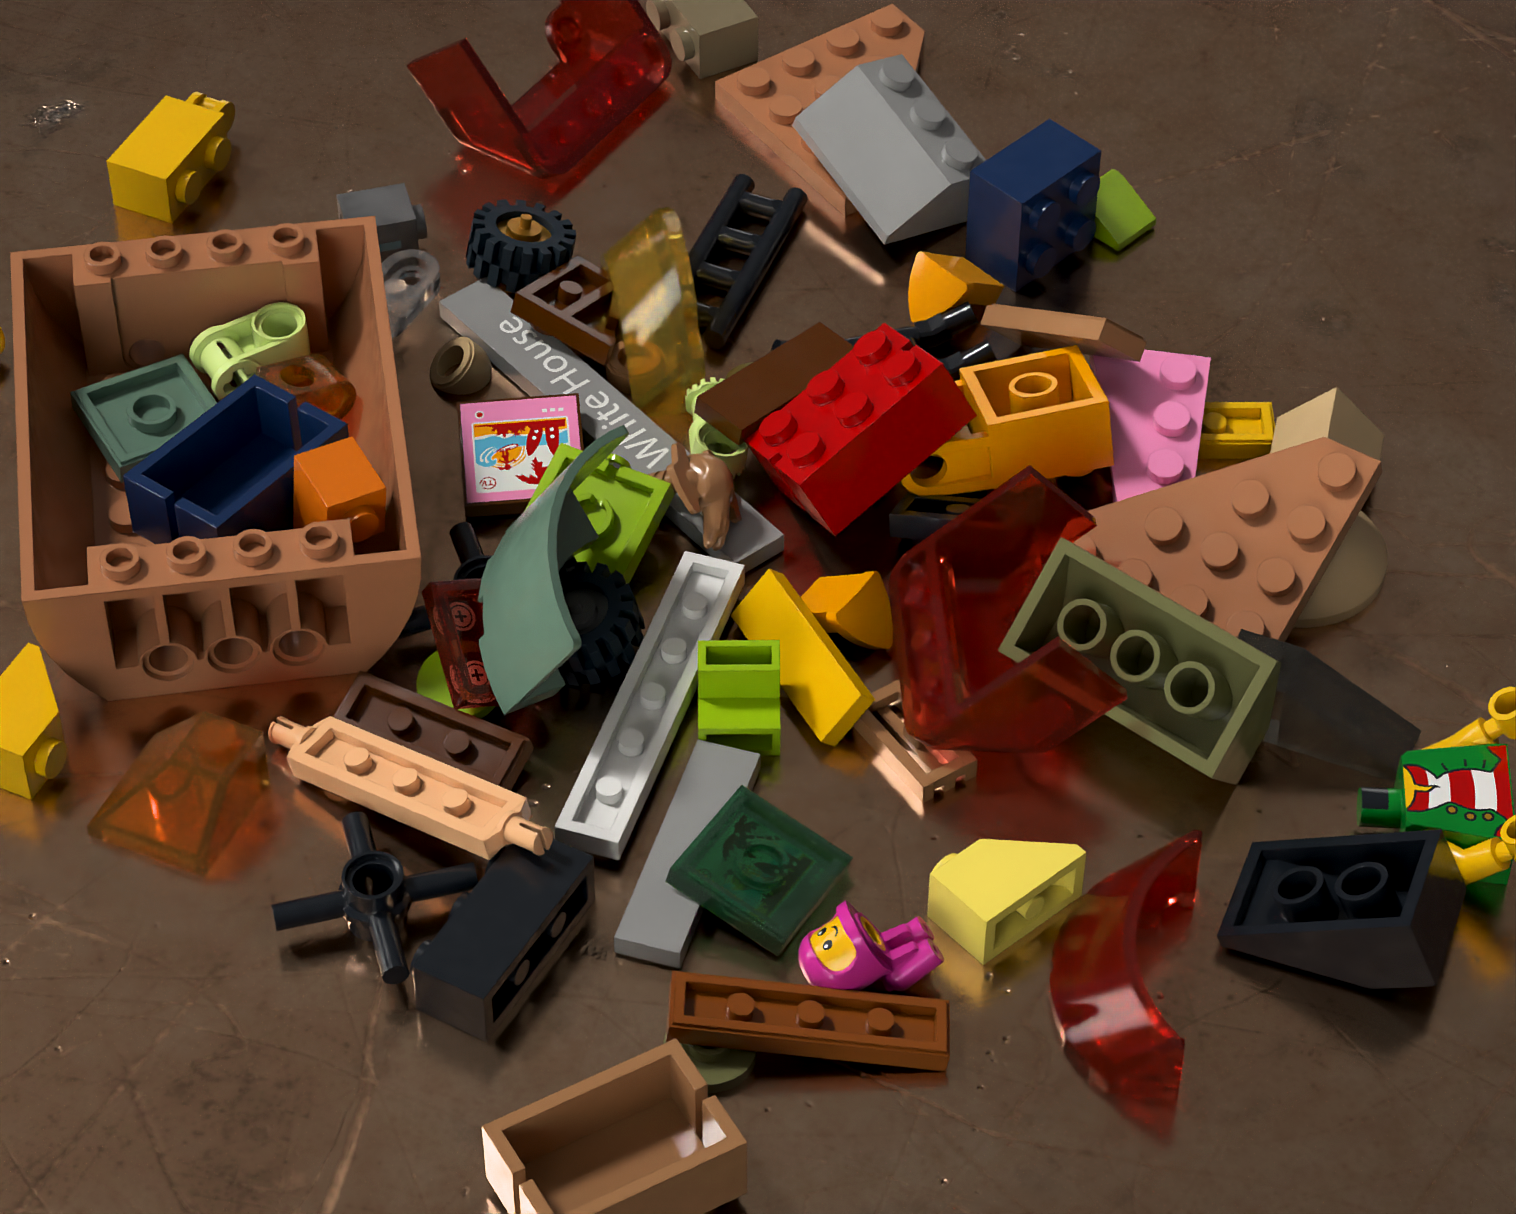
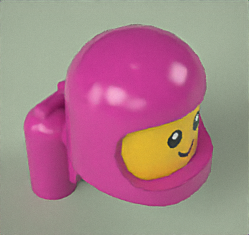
M847 900L836 907V914L828 923L810 931L802 939L798 950L799 966L809 985L858 991L864 990L877 980L882 981L885 990L888 992L893 990L905 991L942 964L944 957L932 941L934 940V935L931 929L920 916L915 917L906 924H901L881 933L865 915L858 912Z

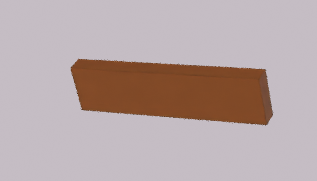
M672 970L669 985L666 1042L676 1038L682 1044L946 1071L950 1058V1000L832 989L812 985Z

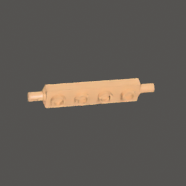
M280 716L276 718L277 723L273 721L269 727V740L275 744L290 748L287 760L293 776L490 860L506 844L513 843L532 851L538 856L545 854L544 848L549 850L552 844V830L529 821L533 816L527 797L329 716L313 726L304 727L288 720V718Z

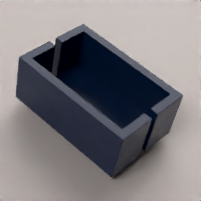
M254 374L123 475L133 532L154 544L171 543L173 540L184 536L208 539L235 536L249 529H260L265 532L293 529L294 455L348 438V424L306 401L297 407L295 395Z

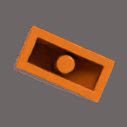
M353 436L294 455L293 529L303 528L312 522L350 518L353 543L364 541L375 534L385 531L386 486Z

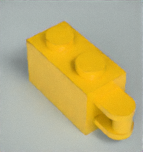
M200 92L192 93L186 101L166 95L106 161L113 205L172 224L188 205L193 204L197 200L201 190L218 171L226 167L231 155V142L227 137V132L231 129L234 122V104L226 100L219 101L207 97L206 94Z

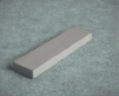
M697 740L614 936L615 953L676 968L681 967L705 905L670 881L737 802L744 807L746 806L761 769V754Z

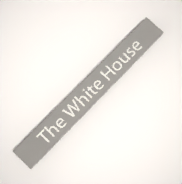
M487 277L439 301L440 317L461 336L468 337L478 344L487 353L490 361L530 397L579 393L583 444L587 447L610 430L625 425L629 435L611 454L623 457L630 463L631 469L644 474L666 470L667 466L672 463L671 445L678 442L560 340L537 332L531 327L530 323L512 314L510 311L514 300L498 286L495 288L488 285ZM614 463V464H613L614 467H616V468L619 469V467H620L619 464H617V463ZM736 492L735 495L742 520L737 523H733L730 520L725 544L720 550L714 551L712 547L705 549L703 544L702 511L692 515L685 507L678 493H675L665 516L711 557L745 565L746 573L784 550V534Z

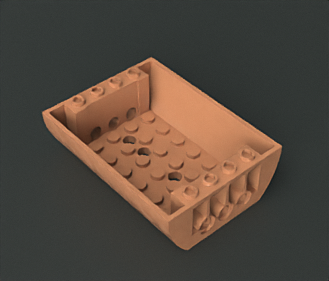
M375 216L297 224L284 223L276 226L237 230L223 229L207 233L177 236L164 235L147 239L97 242L87 245L10 252L21 601L27 621L37 641L49 657L67 675L107 701L359 673L360 670L367 672L385 655L404 629L416 603L421 581V552ZM288 302L297 305L303 310L306 317L312 365L309 372L301 379L284 383L278 387L296 396L297 407L306 401L348 424L349 437L353 436L386 486L385 531L375 534L364 541L353 543L350 518L312 522L303 528L272 532L249 529L235 536L208 539L184 536L173 540L171 543L154 544L134 533L124 482L121 483L73 410L70 392L184 354L218 403L219 400L211 388V378L208 374L197 370L190 360L189 352L194 339L210 327L223 325L251 314L268 304ZM217 343V345L222 351V349L225 348L222 343ZM233 379L229 382L231 386H237Z

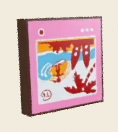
M579 393L457 402L465 518L523 513L559 444L563 443L584 451Z

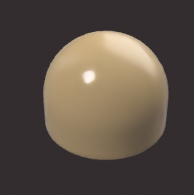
M455 338L442 346L435 355L430 367V381L437 389L450 394L465 395L477 392L485 387L491 378L492 368L487 353L470 338ZM461 363L452 374L445 376L446 371L450 367Z

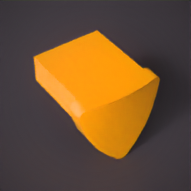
M920 251L915 257L908 288L911 321L914 323L927 320L940 312L944 314L967 301L969 304L987 306L996 304L1004 285L964 257Z
M878 571L819 577L801 596V599L826 633L838 632L846 640L863 648L880 650L892 647V611L884 583Z

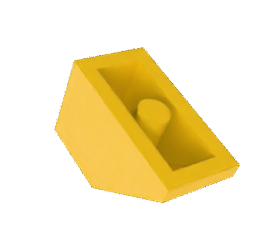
M28 642L0 676V788L32 800L48 779H53L60 773L67 758L68 748L65 743L59 710L40 647Z

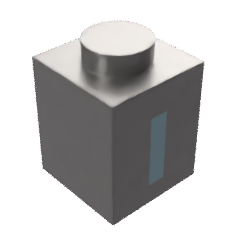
M405 183L337 194L339 219L375 216L382 270L420 263L418 240L427 238L426 220L422 205L411 204Z

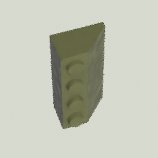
M1060 537L998 649L1002 654L1212 779L1234 785L1238 784L1269 729L1281 662L1063 537Z

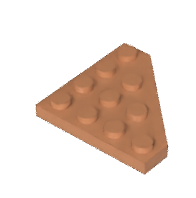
M890 4L715 81V99L845 217L858 210L792 126L795 117L857 65L902 54L917 72L924 51L925 31L894 4Z
M1321 437L1067 517L1040 562L1037 571L1040 575L1060 537H1063L1275 659L1381 476V461L1329 438Z

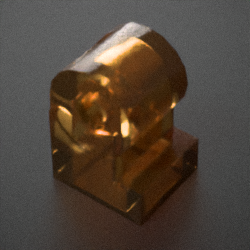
M309 354L257 367L256 369L257 376L295 395L297 407L306 401L340 420L352 409L357 397L354 385L325 356L320 354Z

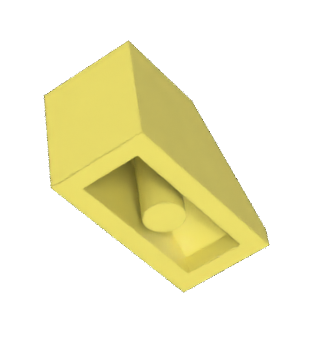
M979 839L960 853H951L945 856L934 867L929 878L927 916L984 965L1082 896L1086 851L1077 844Z

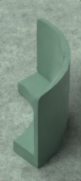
M625 425L605 433L580 453L512 523L502 537L494 555L487 561L478 596V602L483 603L484 635L479 639V647L490 686L504 715L552 697L566 685L558 668L581 647V637L572 621L564 599L559 570L567 560L587 550L599 538L573 491L629 435Z

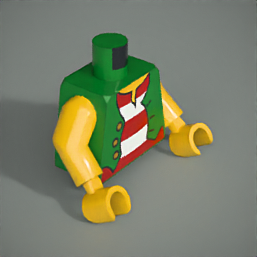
M1516 687L1502 688L1490 698L1488 712L1492 718L1488 721L1480 717L1446 739L1421 750H1411L1402 754L1399 760L1394 788L1359 787L1357 796L1358 827L1395 828V832L1442 829L1465 885L1476 881L1507 885L1513 859L1516 862V815L1514 812L1508 744H1499L1498 737L1504 734L1509 739L1516 740Z

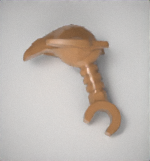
M681 443L672 444V463L667 466L666 470L647 475L671 483L674 493H678L685 507L692 515L702 511L705 549L712 547L714 551L720 550L725 544L730 520L733 523L742 520L734 492L733 475L727 464L715 457L711 450L687 455Z

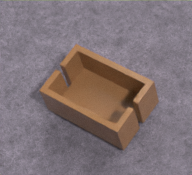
M676 1038L482 1126L486 1177L509 1214H704L747 1193V1141L717 1097L713 1095L708 1098L707 1082Z

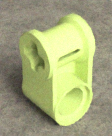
M276 302L265 305L256 312L223 325L210 327L201 332L194 339L190 347V360L197 370L208 374L211 378V388L219 401L254 374L276 386L297 381L309 372L312 365L305 314L297 305L288 302ZM217 343H222L225 348L221 351ZM232 379L236 383V387L231 386L229 383Z

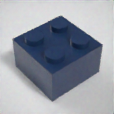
M1049 118L972 169L969 182L965 258L1009 289L1017 292L1036 278L1044 277L1052 267L1075 251H1081L1087 247L1091 240H1093L1096 232L1095 215L1097 193L1100 188L1101 150Z

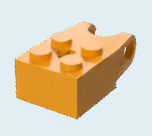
M1073 345L959 368L960 380L955 381V383L977 416L930 455L943 459V466L936 475L927 479H919L909 473L901 480V483L910 493L918 496L952 495L1005 487L1020 489L1023 488V485L1039 480L1064 475L1072 477L1084 476L1094 471V469L1113 466L1114 457L1109 400L1079 347Z

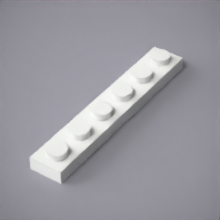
M688 551L684 552L555 824L556 840L584 852L616 860L620 859L698 687V641L719 640L744 586L745 565Z

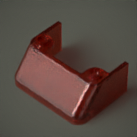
M560 0L561 3L549 13L545 22L547 42L560 62L512 105L466 38L412 60L407 65V68L453 136L461 144L537 178L550 179L571 170L670 75L672 59L669 48L638 0Z
M1031 465L906 552L891 572L888 589L905 729L909 735L929 749L1042 754L1059 746L1064 740L1128 699L1126 688L1059 637H1056L1019 663L998 651L1060 537L1073 543L1097 526L1096 518Z

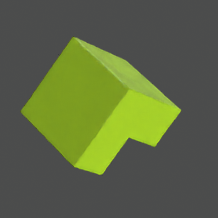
M780 640L698 641V739L759 753L761 756H780Z

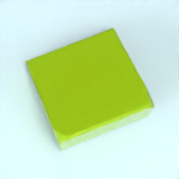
M1111 169L1100 177L1094 237L1113 249L1120 251L1155 226L1156 217L1119 171Z

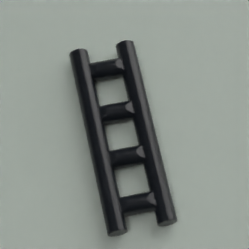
M745 174L736 175L648 320L651 330L658 334H666L676 320L706 328L703 333L705 344L714 349L722 348L808 201L807 194L802 189L793 187L786 192L782 200L752 193L755 183L751 177ZM739 213L769 221L762 235L731 227ZM718 248L749 256L741 271L711 264L710 262ZM697 284L728 292L719 307L688 300Z

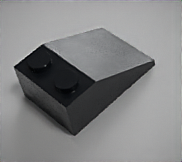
M1442 829L1252 842L1217 938L1223 947L1369 989L1436 986L1467 887Z

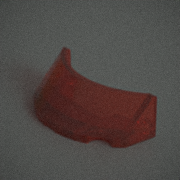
M1195 829L1110 874L1094 885L1069 912L1054 942L1051 960L1053 962V971L1049 976L1048 991L1056 1027L1064 1044L1072 1043L1076 1051L1089 1064V1077L1106 1092L1178 1100L1185 1040L1179 1037L1164 1020L1144 985L1136 953V929L1158 930L1163 919L1164 910L1176 901L1181 900L1180 908L1194 907L1203 833L1200 830Z

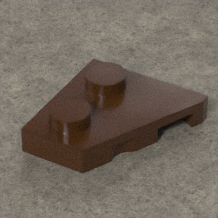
M577 255L517 291L510 312L530 323L531 327L537 332L553 336L605 366L610 361L616 337L614 336L620 317V305L626 282Z

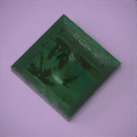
M741 785L670 867L665 882L776 956H779L848 871L853 857Z

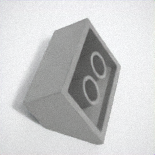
M902 54L857 65L795 117L792 126L884 245L967 221L970 171L986 161V159Z

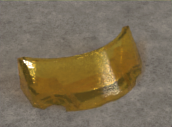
M669 207L655 208L600 255L601 266L608 273L616 301L632 403L648 417L688 413L685 405L687 389H692V385L696 383L700 385V380L705 378L704 351L697 318L698 306L683 231L674 209Z

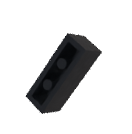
M553 839L549 850L544 848L545 854L540 856L513 843L501 848L489 860L485 875L470 893L464 892L457 898L449 913L448 921L433 940H425L416 950L410 965V975L413 977L416 1009L488 1042L596 900L594 856L556 839Z

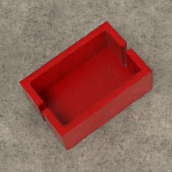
M883 323L876 330L863 335L855 343L853 349L830 369L814 376L806 389L786 406L768 415L762 421L759 428L744 441L780 492L802 510H806L813 519L836 536L977 415L942 362L919 346H914L905 336L886 323Z

